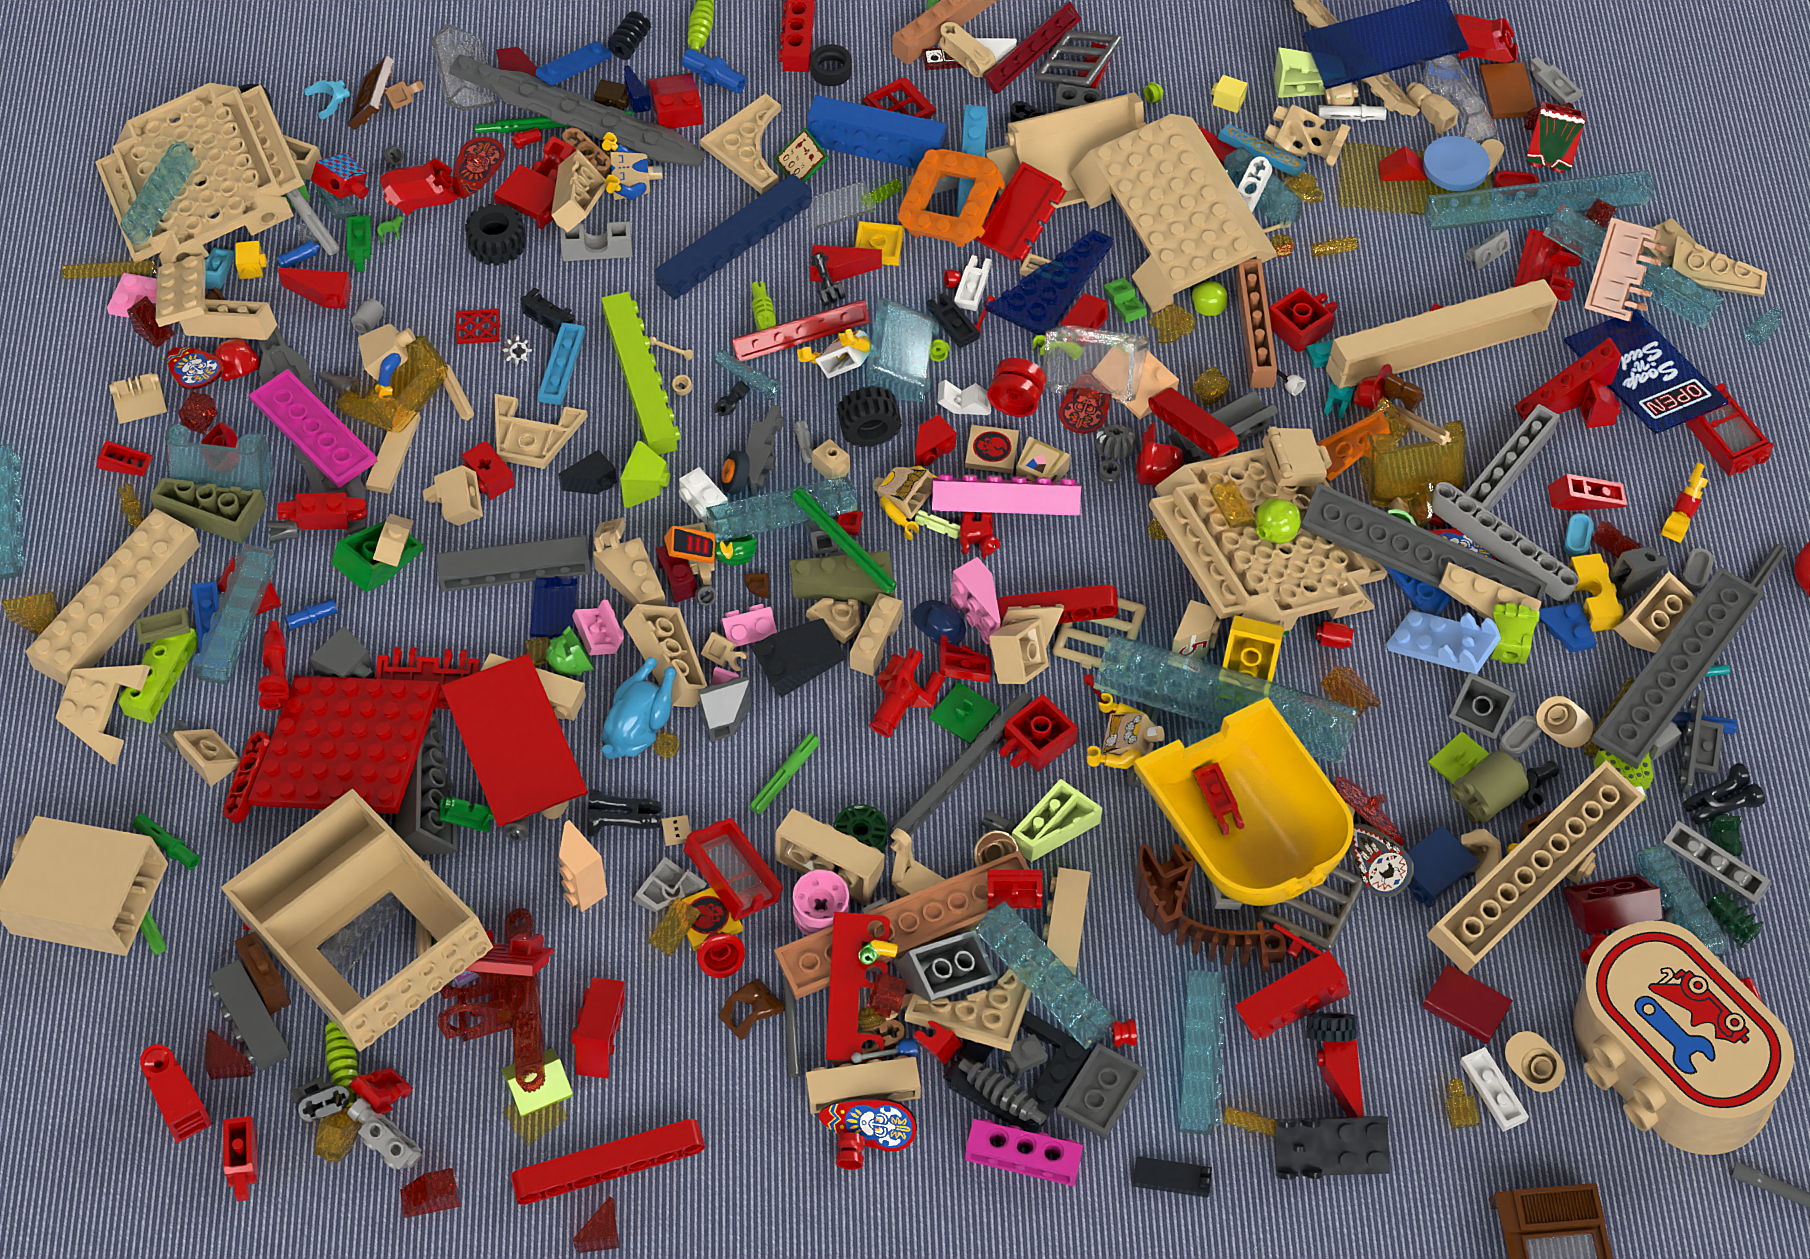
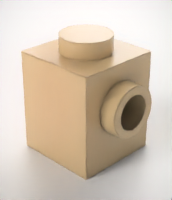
M828 439L812 451V466L833 483L838 478L846 476L849 472L850 455L831 439Z

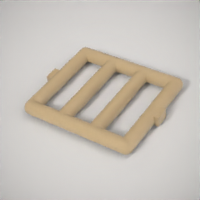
M1118 597V608L1135 612L1131 623L1113 617L1089 620L1090 622L1128 632L1124 643L1071 628L1073 622L1063 623L1052 653L1055 656L1082 663L1081 667L1091 669L1093 666L1117 674H1123L1141 627L1146 606ZM1069 637L1121 653L1117 663L1070 650L1064 648Z

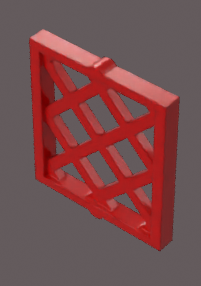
M499 308L456 311L457 344L500 342ZM494 315L497 316L495 323L490 320ZM477 316L483 319L478 324L473 321ZM461 317L467 320L462 325L459 324V319ZM485 322L491 325L487 330L481 327ZM469 323L475 326L470 331L465 328ZM494 328L497 329V334L495 336L490 333V331ZM477 329L483 332L479 337L473 334ZM461 330L467 333L462 338L460 337Z

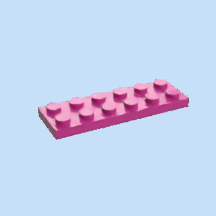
M286 369L249 394L250 401L338 489L378 462L376 455L289 369Z

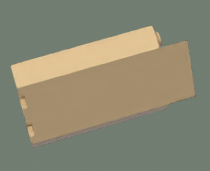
M1133 92L1009 123L1008 133H1006L1008 145L985 150L986 158L991 159L997 165L1005 182L1003 190H997L998 197L1000 198L1023 161L1061 181V187L1067 192L1059 205L1051 202V205L1055 208L1085 201L1070 175L1071 171L1090 150L1147 125L1144 122V108L1141 98Z

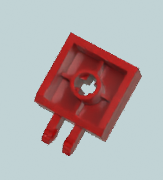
M1299 287L1269 307L1271 330L1298 354L1306 349L1307 345L1315 343L1332 331L1335 315L1332 313L1336 311L1338 305L1335 301H1332L1323 306L1322 304L1328 298L1326 293L1322 292L1313 297L1306 289Z
M1042 694L1005 723L1003 738L1007 743L1002 746L999 754L1006 758L1016 750L1018 754L1009 763L1014 769L1027 761L1039 772L1076 744L1078 727Z

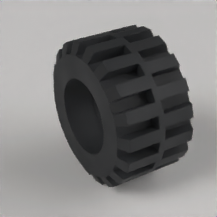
M491 203L487 204L486 207H478V211L474 210L471 213V217L467 218L465 231L471 255L476 257L477 261H484V264L487 265L494 263L495 266L499 265V263L507 264L509 260L514 261L517 259V255L522 254L523 248L526 245L522 217L516 209L512 210L511 206H502L501 203H497V205H492Z
M869 386L868 388L862 387L859 390H853L849 395H845L842 398L843 401H840L838 404L837 413L842 435L847 442H851V445H859V447L881 445L885 441L893 439V436L897 435L899 429H901L902 421L896 397L890 390H884V387L875 388V386Z

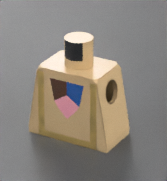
M1029 436L1017 464L1016 476L1026 477V481H1036L1037 477L1051 478V482H1058L1069 470L1070 454Z

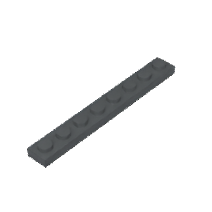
M1023 692L1018 698H1013L1008 704L1007 710L1002 715L998 714L993 719L991 727L986 732H980L974 744L969 749L965 748L961 752L958 761L953 766L949 765L944 770L937 783L933 782L928 786L925 795L920 800H915L911 804L908 813L903 818L899 817L896 819L891 827L892 833L896 828H899L911 836L1004 739L1005 723L1030 704L1032 696Z

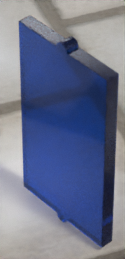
M558 576L554 578H536L530 637H548L553 639V637H560L568 626L573 630L574 619L572 615L575 611L577 579L559 578Z

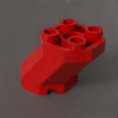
M1457 14L1448 19L1451 31L1448 33V40L1452 46L1455 45L1460 60L1472 57L1502 63H1511L1518 60L1517 42L1513 43L1511 38L1515 36L1514 31L1506 18L1491 20L1466 14Z
M437 158L428 161L426 164L395 168L380 177V183L385 192L383 195L385 201L389 205H395L405 215H410L418 208L450 204L462 197L464 193L458 177L453 179L450 175L453 172L451 168Z

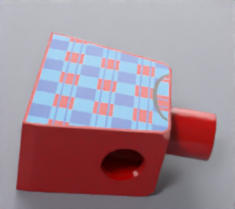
M345 152L316 161L311 181L336 197L345 198L355 195L359 199H364L369 192V188L364 185L367 172L348 153Z

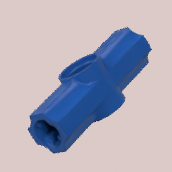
M690 48L684 53L682 66L699 74L706 84L714 86L717 83L738 94L743 91L747 77L729 68L722 58L715 56L711 59Z

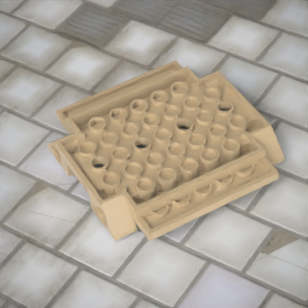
M215 83L205 84L128 120L116 144L112 146L114 153L95 161L131 257L135 263L157 253H160L159 258L162 265L179 262L190 256L203 255L206 258L209 256L205 246L207 242L244 225L251 235H255L293 217V212L286 197H281V195L305 185L261 85L241 93L239 87ZM180 117L179 121L173 123L174 119ZM193 149L191 153L185 154L187 150ZM206 181L204 185L198 186L200 182ZM220 213L218 217L211 219L212 215Z
M1264 448L1186 464L1156 485L1155 490L1160 497L1151 499L1149 503L1150 509L1219 619L1243 614L1240 617L1284 626V631L1292 630L1300 616L1327 610L1332 619L1371 610L1375 605L1361 585L1385 579L1388 573L1381 563L1302 528H1299L1293 540L1284 544L1271 543L1258 536L1255 515L1259 506L1265 500L1278 498L1294 503L1300 512L1302 522L1316 487L1277 486ZM1324 479L1322 485L1331 488L1326 479ZM1304 587L1312 590L1313 592H1308L1304 589Z

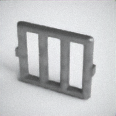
M1095 30L1090 32L1066 31L1038 69L1034 79L1038 82L1056 83L1057 86L1059 84L1088 87L1117 49L1122 38L1119 35L1101 34ZM1070 40L1109 43L1106 49L1070 46L1067 44ZM1060 54L1099 57L1096 63L1059 60L1057 58ZM1050 68L1089 71L1086 77L1048 74L1047 72Z
M1337 866L1330 875L1353 885L1348 896L1322 884L1309 889L1322 897L1342 905L1337 917L1297 898L1282 902L1286 906L1331 926L1326 938L1273 914L1272 912L1277 904L1263 906L1259 917L1273 926L1276 923L1297 937L1330 951L1341 934L1365 884L1360 876Z

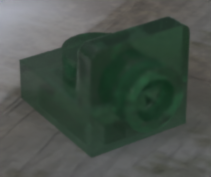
M1730 814L1716 816L1709 828L1711 842L1732 856H1741L1743 852L1739 833V826L1742 822L1741 816H1732Z

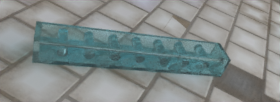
M1562 203L1551 217L1543 235L1597 266L1607 229ZM1643 251V253H1642V254H1644V255L1651 256V255H1649L1648 253H1646V252H1644V251ZM1638 260L1639 264L1647 266V270L1641 286L1632 283L1631 285L1653 291L1649 298L1704 330L1724 298L1663 262L1659 266Z

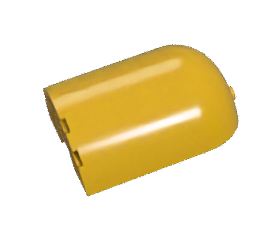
M1268 697L1224 717L1220 732L1187 748L1178 739L1134 760L1135 773L1207 877L1220 892L1242 904L1252 906L1274 905L1293 899L1312 887L1322 884L1343 859L1351 844L1354 825L1348 806ZM1218 762L1235 797L1239 813L1245 825V828L1239 830L1234 823L1232 814L1224 815L1225 822L1229 826V834L1223 836L1217 820L1213 818L1193 773L1195 770Z

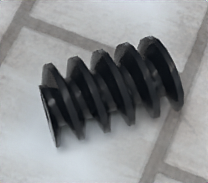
M632 11L627 13L608 40V47L613 55L621 60H629L631 54L635 52L640 42L643 41L651 29L649 19L640 12Z

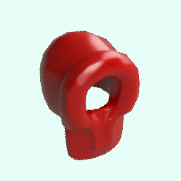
M1155 423L1150 424L1147 431L1144 432L1141 453L1137 458L1136 480L1141 485L1156 486L1185 465L1184 454L1180 448L1154 442Z

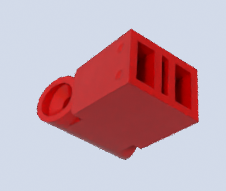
M160 1044L147 1047L140 1056V1066L176 1144L213 1125L204 1105L171 1050Z

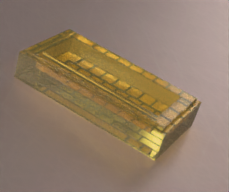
M677 897L647 942L671 957L701 912Z

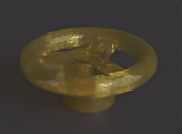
M1301 172L1299 178L1286 177L1282 180L1284 190L1297 199L1310 203H1319L1324 200L1323 191L1315 185L1317 178L1309 173Z

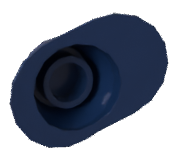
M928 600L920 603L914 609L912 615L914 624L937 645H939L941 635L949 637L948 642L953 645L959 644L964 639L966 625L954 607L941 601Z

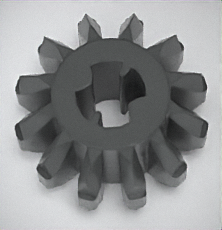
M1106 424L1105 427H1100L1095 437L1098 455L1105 456L1106 459L1114 458L1115 460L1132 456L1136 446L1133 429L1117 424Z

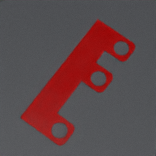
M834 912L826 1059L852 1061L851 1056L853 1053L863 1054L861 1046L866 1040H874L879 1046V1051H884V1039L882 1036L857 1033L860 987L882 989L887 985L888 966L884 961L875 960L872 964L866 965L859 959L862 942H871L872 940L887 942L889 940L890 920L886 916ZM874 920L882 922L885 926L884 934L880 937L871 936L868 933L870 922ZM870 966H877L882 970V979L877 983H871L866 979L865 972ZM882 1056V1057H876V1058L865 1059V1060H862L861 1062H868V1061H870V1060H875V1059L882 1061V1060H883V1056Z

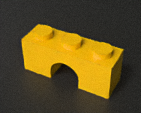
M1600 553L1571 557L1568 568L1579 577V583L1574 591L1585 590L1595 596L1586 598L1583 605V611L1592 632L1614 629L1621 618H1623L1624 610L1622 604L1617 601L1615 584L1611 583L1609 579L1607 563L1603 562Z

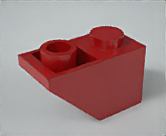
M939 414L919 426L915 450V466H929L935 459L944 454H949L956 447L955 430Z

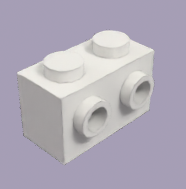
M700 467L679 479V494L682 500L688 503L696 516L702 519L709 528L729 516L727 497Z

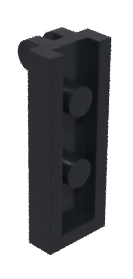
M1136 1156L1133 1187L1208 1198L1212 1167Z

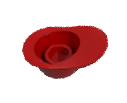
M1390 364L1384 365L1378 375L1365 377L1361 380L1354 394L1353 401L1355 404L1365 409L1373 410L1374 414L1381 410V406L1385 401V379L1388 373H1392Z

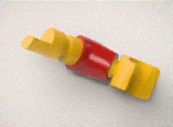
M1696 463L1688 480L1690 485H1686L1684 491H1680L1673 511L1669 515L1660 535L1681 544L1688 530L1690 520L1702 502L1700 499L1703 493L1701 488H1705L1708 483V479L1701 477L1705 467L1704 464Z

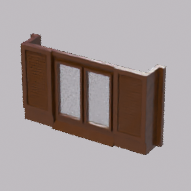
M1597 1183L1515 1189L1512 1191L1495 1192L1494 1196L1489 1197L1490 1208L1498 1210L1508 1259H1613Z

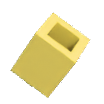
M1222 75L1219 83L1215 82L1211 91V95H1214L1213 105L1238 113L1246 98L1248 83Z

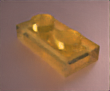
M1235 482L1212 485L1210 493L1230 529L1251 526L1255 518Z

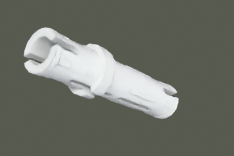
M1361 104V106H1318V117L1322 119L1360 120V122H1365L1366 120L1386 121L1387 109L1385 106H1366V104Z

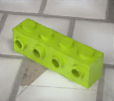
M190 628L191 632L157 640L150 649H147L141 665L150 666L143 689L140 691L127 687L120 694L119 704L124 715L150 724L153 723L198 646L195 629Z

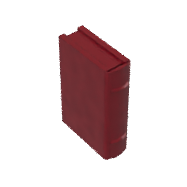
M1447 963L1426 997L1422 1008L1488 1045L1510 1009L1513 1000Z

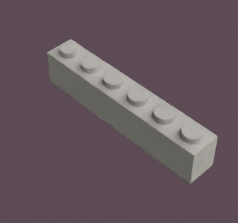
M1538 404L1465 494L1488 511H1491L1554 434L1560 415Z

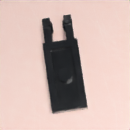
M945 293L938 295L939 302L943 306L942 308L933 299L926 301L929 312H931L959 348L980 339V333Z

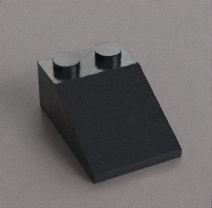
M824 618L773 633L751 646L770 683L781 698L846 659L844 652Z

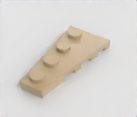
M1450 562L1446 565L1438 586L1463 605H1469L1478 612L1477 615L1484 620L1489 618L1493 622L1492 611L1493 606L1496 604L1506 605V603L1516 604V606L1523 605L1529 606L1532 610L1539 611L1542 602Z

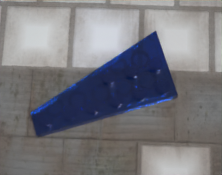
M1093 229L1073 243V247L1064 253L1060 252L1053 261L1043 264L1024 277L1010 291L1007 289L1001 293V297L994 302L991 300L985 305V310L1036 335H1050L1113 246L1114 238Z

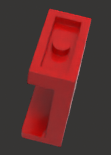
M519 164L494 193L495 205L497 203H501L502 206L509 205L511 208L534 218L537 221V228L542 230L547 223L549 224L553 220L552 208L556 181Z

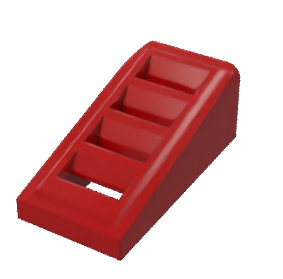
M106 440L97 458V468L145 477L153 455ZM129 459H134L132 464H128ZM139 460L144 461L141 468L137 467Z

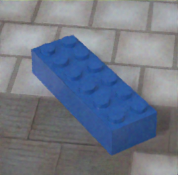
M815 95L808 112V131L824 149L914 169L918 168L919 163L928 150L945 149L946 123Z

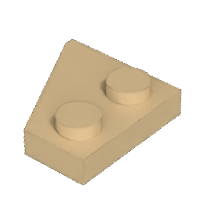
M1056 604V607H1040V605L1022 608L1021 606L1008 607L1000 628L1041 618L1045 646L1047 648L1064 610V605Z

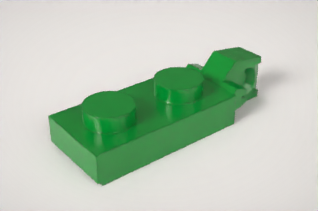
M370 215L347 217V253L349 260H354L356 272L365 271V259H370V255H372V221Z

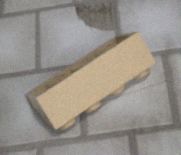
M792 808L776 830L775 860L804 875L810 871L820 869L832 871L839 875L847 884L849 898L865 906L869 904L884 869L885 854L875 847H869L859 842L851 835H845L835 830L829 824H823L813 819L805 812H799Z

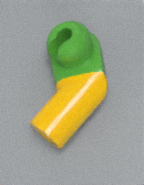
M872 940L860 950L859 959L863 964L869 965L881 955L895 958L898 944Z

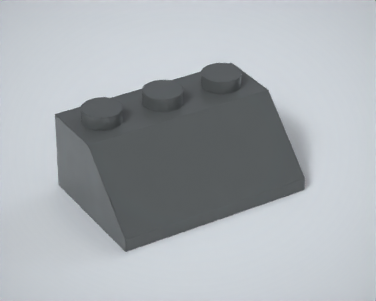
M976 930L910 950L896 963L907 989L928 1002L998 979Z

